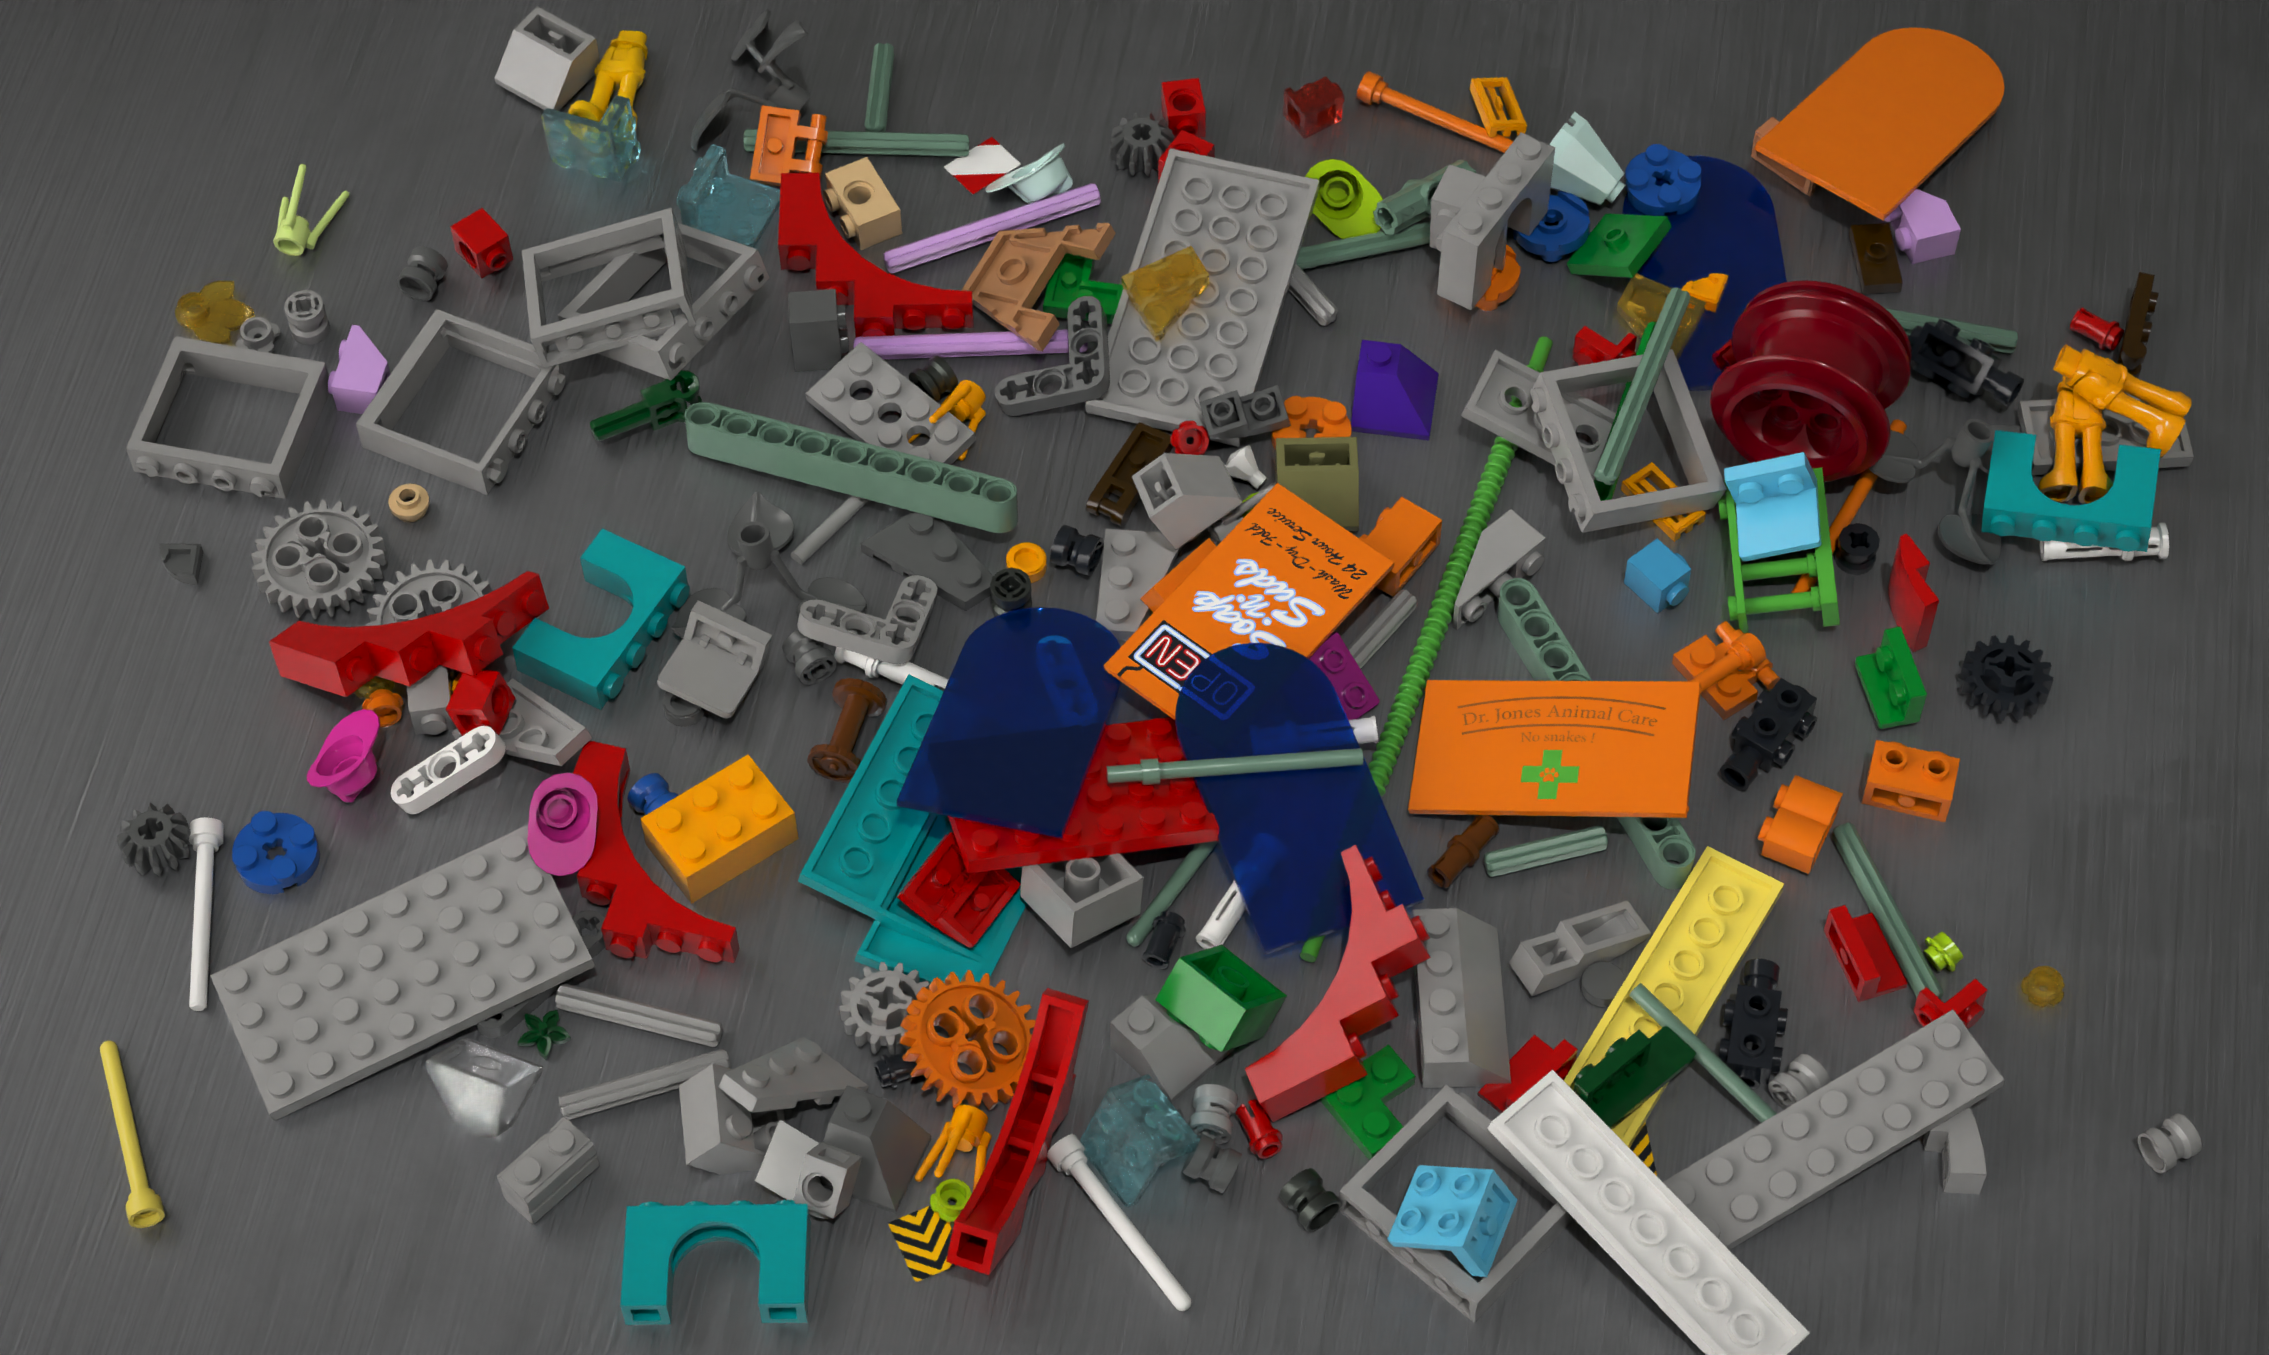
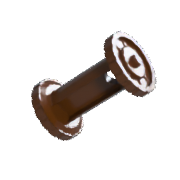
M853 678L841 679L836 682L833 688L832 697L843 709L830 744L815 745L811 748L807 758L809 766L817 774L826 779L842 783H849L861 763V760L852 751L865 716H879L884 712L887 705V698L878 687L867 681Z

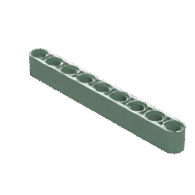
M695 403L689 406L684 414L688 448L692 453L993 533L1008 532L1013 530L1018 523L1017 488L1011 481L714 403Z
M1513 578L1504 582L1500 588L1497 618L1533 680L1593 681L1535 586L1530 581L1522 578ZM1617 817L1655 881L1666 889L1676 890L1682 888L1692 872L1696 850L1677 818ZM1648 827H1656L1660 831H1652ZM1675 860L1680 862L1681 864H1671L1668 861Z

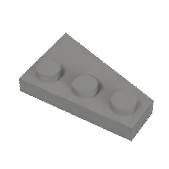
M1105 529L1095 627L1096 639L1128 640L1151 613L1149 607L1140 598L1172 570V565L1178 553L1181 554L1185 544L1175 549L1162 532Z
M512 678L507 683L516 699L499 735L505 742V754L562 766L592 739L586 727ZM457 728L452 732L456 740L462 736Z
M801 1037L724 1073L719 1088L751 1113L795 1108L797 1101L813 1099L818 1105L831 1104L834 1096H842L847 1085L865 1092L869 1086L823 1052L818 1044L807 1040L805 1037Z

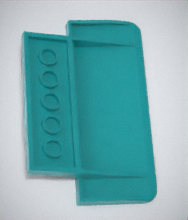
M908 674L798 879V882L875 919L854 961L879 970L880 962H885L889 971H894L898 963H903L904 974L908 975L916 969L919 971L920 982L928 981L929 984L936 977L945 983L946 977L953 971L960 982L967 970L972 971L975 982H979L985 973H988L990 978L1027 905L1020 896L1021 885L972 948L949 937L897 898L944 836L950 832L954 833L928 761L929 747L1062 731L1053 705L998 686L986 710L983 711ZM1022 867L1005 869L1021 884Z

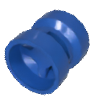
M651 773L639 779L632 786L627 799L637 812H644L647 815L679 795L669 791V784L659 773Z

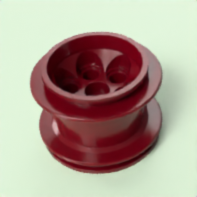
M1808 280L1791 281L1771 286L1758 293L1747 304L1744 312L1735 323L1732 332V349L1737 363L1721 373L1711 391L1710 407L1716 425L1736 451L1750 463L1804 452L1812 469L1822 467L1824 482L1850 477L1868 470L1883 457L1890 442L1891 428L1885 409L1893 405L1903 395L1910 379L1912 352L1909 339L1903 327L1888 310L1873 299L1852 289L1832 283Z

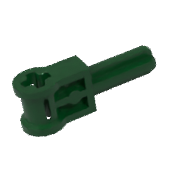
M681 370L672 380L665 379L663 382L640 390L642 401L590 422V429L594 438L598 441H603L648 422L653 431L676 422H685L686 402L690 403V406L702 402L701 397L698 395L700 390L699 379L694 373ZM677 382H680L681 391L677 390Z

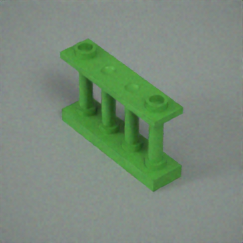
M1822 467L1813 468L1818 486L1822 544L1820 547L1815 548V552L1807 553L1805 558L1742 565L1738 547L1736 503L1725 483L1726 495L1721 497L1718 504L1720 520L1728 519L1736 596H1728L1730 621H1739V628L1744 634L1749 633L1747 615L1813 608V612L1822 611L1823 627L1840 625ZM1800 574L1818 577L1819 586L1811 587V591L1745 599L1744 581Z

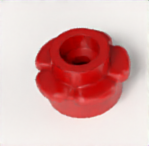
M1187 420L1180 423L1178 429L1173 430L1170 442L1175 447V454L1204 455L1209 444V435L1204 426L1197 425L1195 421ZM1188 437H1192V444L1186 442Z

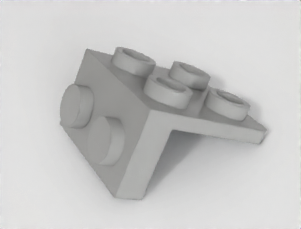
M697 600L690 612L684 637L659 674L657 685L661 689L720 717L730 718L762 670L773 635Z

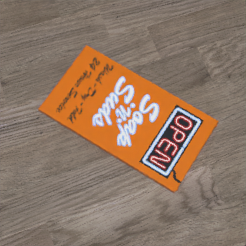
M1277 483L1103 665L1104 670L1205 741L1213 749L1222 753L1392 570L1394 562Z

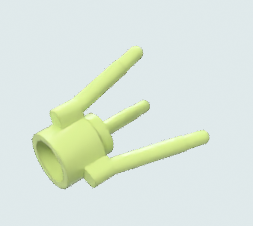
M305 164L299 165L290 204L288 197H283L281 200L278 227L273 240L275 247L279 251L292 256L303 254L305 247L308 249L315 248L318 237L349 197V192L343 191L313 231L310 232L308 221L296 215L307 169Z

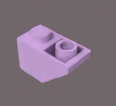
M1916 189L1884 219L1886 222L1891 223L1895 231L1897 245L1901 251L1905 250L1911 264L1953 255L1956 252L1961 229L1946 200Z
M352 325L347 340L341 341L339 364L337 370L331 371L329 375L328 392L333 394L337 411L363 414L390 376V370L386 359L358 325Z

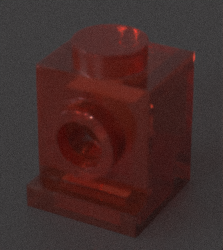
M1326 76L1313 83L1305 84L1295 92L1289 87L1284 90L1283 116L1303 139H1306L1342 121L1344 94L1339 85L1335 82L1332 83Z

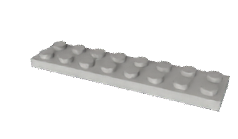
M1951 1010L1666 1179L1663 1183L1728 1250H1731L2002 1088L2005 1080L1956 1012Z

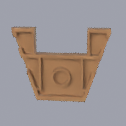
M1097 223V229L1084 230L1081 229L1080 225H1069L1063 231L1046 232L1045 228L999 231L962 290L972 291L974 306L1032 347L1043 352L1058 328L1059 322L1054 314L1031 308L1066 253L1100 260L1116 233L1110 223Z

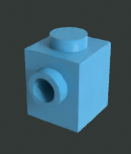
M1657 538L1627 560L1624 584L1659 614L1669 605L1676 606L1685 599L1689 592L1691 568L1683 556L1673 553Z

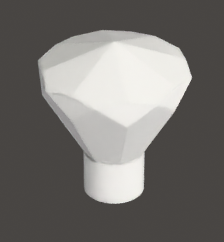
M1250 445L1230 454L1225 466L1231 478L1247 481L1256 490L1267 481L1268 478L1258 470Z

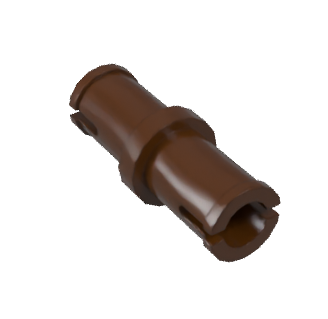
M1477 815L1475 820L1461 835L1452 837L1447 844L1448 849L1427 870L1431 881L1441 888L1443 886L1448 888L1466 866L1474 865L1480 857L1479 852L1499 833V826L1496 821L1489 815Z

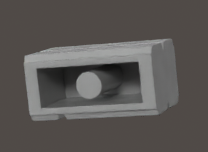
M563 1117L550 1129L549 1134H544L497 1175L503 1197L534 1225L600 1165L596 1156L595 1146L591 1140L567 1118Z

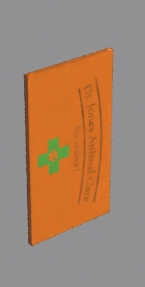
M1427 680L1410 800L1408 802L1409 814L1687 818L1699 700L1702 692L1700 681Z

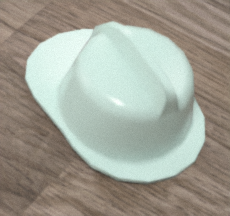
M1063 143L1055 147L1040 159L997 179L985 189L986 192L997 191L1008 186L1027 203H1033L1066 192L1071 188L1073 179L1059 154L1064 149L1065 144Z

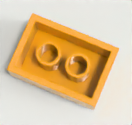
M749 754L640 818L646 846L691 904L799 839L795 812Z

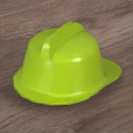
M1328 159L1318 162L1309 169L1305 177L1319 180V192L1312 213L1341 239L1379 232L1381 227L1376 224L1373 211L1376 210L1377 203L1383 200L1377 189L1355 167L1343 160Z

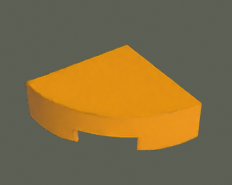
M1711 273L1706 278L1695 281L1690 280L1681 290L1689 292L1691 297L1690 305L1716 312L1727 286L1729 275Z

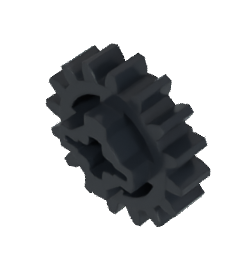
M1994 635L1991 636L1989 646L1978 641L1976 642L1974 652L1968 651L1966 653L1959 676L1960 679L1964 680L1961 691L1962 693H1972L1969 702L1971 706L1980 703L1984 705L1983 715L1985 716L1994 710L1998 712L1999 720L2004 721L2007 713H2012L2016 720H2021L2024 710L2034 715L2037 713L2039 704L2045 705L2054 679V677L2049 675L2051 663L2040 662L2043 651L2041 649L2034 652L2029 651L2030 641L2028 640L2022 642L2021 645L2014 644V637L2009 635L2006 643H2000L1999 639Z

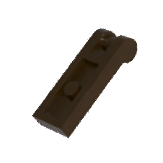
M2139 272L2133 290L2117 364L2124 365L2127 368V372L2136 378L2140 375L2141 363H2143L2147 353L2145 345L2148 343L2152 322L2145 321L2146 315L2153 316L2159 294L2152 291L2155 275Z
M1138 422L1090 494L1086 503V511L1096 516L1102 513L1111 517L1110 521L1122 527L1125 526L1131 516L1132 509L1140 499L1132 476L1162 454L1171 452L1174 447L1170 442L1171 435ZM1111 493L1120 496L1117 503L1108 499Z

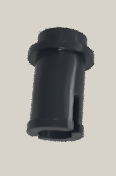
M1163 911L1160 916L1154 918L1152 924L1155 929L1148 947L1142 956V959H1145L1144 962L1154 968H1168L1169 960L1178 938L1184 937L1186 932L1183 917L1171 911Z
M907 1051L891 1057L883 1054L880 1057L881 1060L874 1062L876 1076L882 1087L890 1085L891 1088H896L897 1082L911 1078L910 1073L917 1064L916 1061H903L902 1057Z

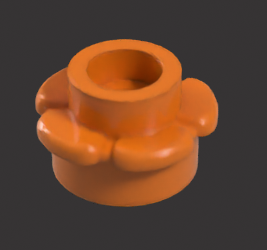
M379 689L374 691L368 699L364 700L362 710L374 711L379 717L380 727H388L401 719V706L404 704V701L397 693L387 689Z

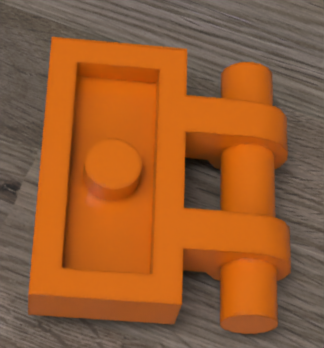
M762 105L750 174L751 183L780 187L781 173H820L821 178L823 165L820 164L822 145L827 143L828 132L825 130L827 117L821 114H812L810 127L799 126L801 118L799 110ZM797 140L807 142L805 160L794 159Z
M1724 621L1715 630V633L1723 640L1722 643L1716 646L1707 635H1704L1673 654L1672 664L1689 681L1727 656L1731 643L1744 634L1742 630H1735L1727 621ZM1766 657L1763 662L1751 670H1734L1700 695L1723 720H1726L1757 700L1758 690L1753 684L1761 681L1767 689H1772L1780 680V677L1772 670L1773 664Z

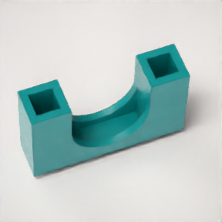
M1995 430L1981 532L1994 533L1998 536L2011 535L2035 538L2039 541L2069 542L2081 546L2094 545L2118 548L2128 552L2148 551L2161 449L2119 444L2115 478L2110 490L2094 502L2083 505H2067L2045 496L2033 481L2032 466L2036 435Z
M603 528L580 557L584 579L586 582L627 601L633 608L627 621L616 631L608 635L596 638H582L534 618L512 647L519 672L599 710H602L610 698H615L618 695L626 675L632 667L636 668L640 665L648 645L654 637L661 636L667 626L668 618L676 607L683 606L690 592L685 566Z
M738 1200L731 1202L729 1205H709L702 1201H691L684 1205H663L659 1202L650 1201L641 1203L639 1206H627L620 1304L625 1325L671 1324L673 1281L678 1265L693 1249L714 1241H728L747 1248L758 1259L760 1263L758 1306L762 1323H807L811 1220L808 1204H796L793 1200H780L774 1204H754L750 1201Z

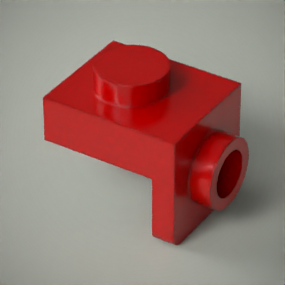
M1584 326L1575 335L1572 359L1579 365L1636 356L1637 336L1628 333L1618 345H1615L1587 326Z
M1974 979L1944 1003L1929 988L1925 987L1918 993L1913 1011L1920 1024L1924 1027L1947 1012L1954 1010L1966 1028L1969 1029L1979 1021L1985 1012L1982 1006L1988 989L1977 979Z

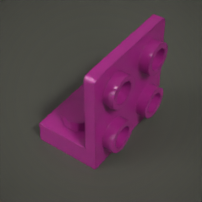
M1338 632L1332 633L1279 690V693L1283 696L1301 726L1354 720L1380 702Z

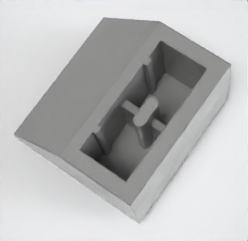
M537 6L513 29L496 73L495 83L555 115L595 75L594 70L600 62L596 38Z
M1450 164L1448 165L1431 198L1430 247L1436 248L1441 252L1443 230L1486 176ZM1507 222L1501 232L1494 253L1493 267L1499 270H1503L1505 266Z
M1164 453L1132 476L1149 518L1175 549H1178L1186 542L1196 539L1203 530L1219 519L1229 516L1236 507L1243 503L1223 460L1219 456Z
M713 1063L679 1085L686 1165L720 1175L759 1170L778 1122H785L784 1110L751 1113L719 1088L724 1073L732 1069Z

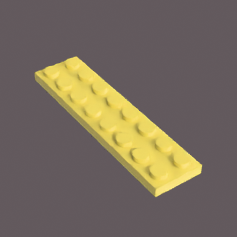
M1707 846L1568 1072L1564 1082L1574 1091L1575 1084L1573 1081L1576 1075L1586 1065L1592 1063L1595 1066L1603 1060L1607 1050L1616 1040L1621 1037L1627 1040L1638 1030L1648 1038H1651L1662 1028L1629 996L1632 990L1640 983L1697 1036L1781 896L1784 883ZM1668 1083L1612 1129L1629 1148Z

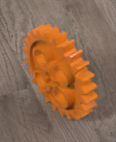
M967 970L960 982L953 971L948 974L945 983L936 977L929 985V989L922 987L916 995L917 1000H912L906 1011L910 1015H906L900 1026L908 1030V1032L903 1034L899 1043L911 1048L907 1050L902 1058L903 1061H916L917 1065L910 1073L911 1077L924 1075L927 1078L922 1086L923 1091L933 1086L938 1088L936 1101L940 1102L948 1094L952 1096L954 1109L963 1100H967L968 1105L978 1108L983 1100L988 1110H991L998 1103V1098L1004 1104H1007L1014 1096L1013 1092L1016 1090L1032 1034L1030 1033L1034 1030L1036 1020H1026L1025 1015L1031 1009L1030 1004L1018 1007L1015 1003L1020 994L1018 990L1008 996L1003 993L1006 981L1001 980L995 987L990 986L989 974L985 973L979 982H975L972 971ZM969 1007L979 1009L985 1019L974 1016ZM934 1026L944 1028L950 1038L938 1035ZM993 1043L1002 1045L1007 1050L1008 1055L998 1053ZM957 1062L967 1064L971 1068L973 1075L962 1072Z

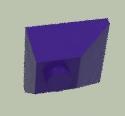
M1362 340L1351 418L1352 432L1429 441L1439 373L1402 344Z

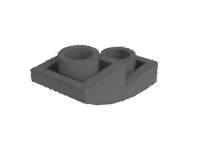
M1278 385L1242 397L1239 396L1238 390L1199 402L1210 440L1252 436L1291 426Z

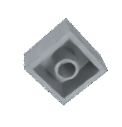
M1120 853L1022 866L1020 896L1070 948H1073L1141 913L1144 877Z

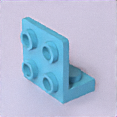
M1804 452L1724 468L1725 483L1736 503L1739 556L1743 562L1821 546L1817 478Z
M1420 1165L1414 1173L1388 1236V1241L1394 1247L1452 1251L1471 1276L1487 1277L1518 1200L1493 1169Z

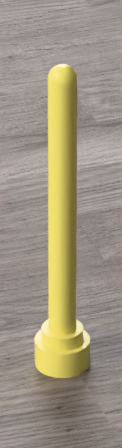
M107 1040L101 1044L100 1054L131 1188L125 1209L128 1222L132 1227L147 1228L163 1220L165 1217L161 1197L155 1194L153 1189L149 1188L118 1047L115 1042Z

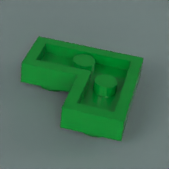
M1066 253L1049 279L1043 303V312L1054 314L1055 317L1067 318L1068 308L1073 301L1082 296H1092L1100 301L1107 317V324H1112L1125 285L1091 281L1095 259ZM1091 312L1086 313L1085 319H1083V321H1089L1088 315Z
M1389 1044L1362 1061L1368 1075L1319 1099L1369 1161L1403 1128L1402 1124L1387 1108L1385 1103L1415 1084L1416 1076Z

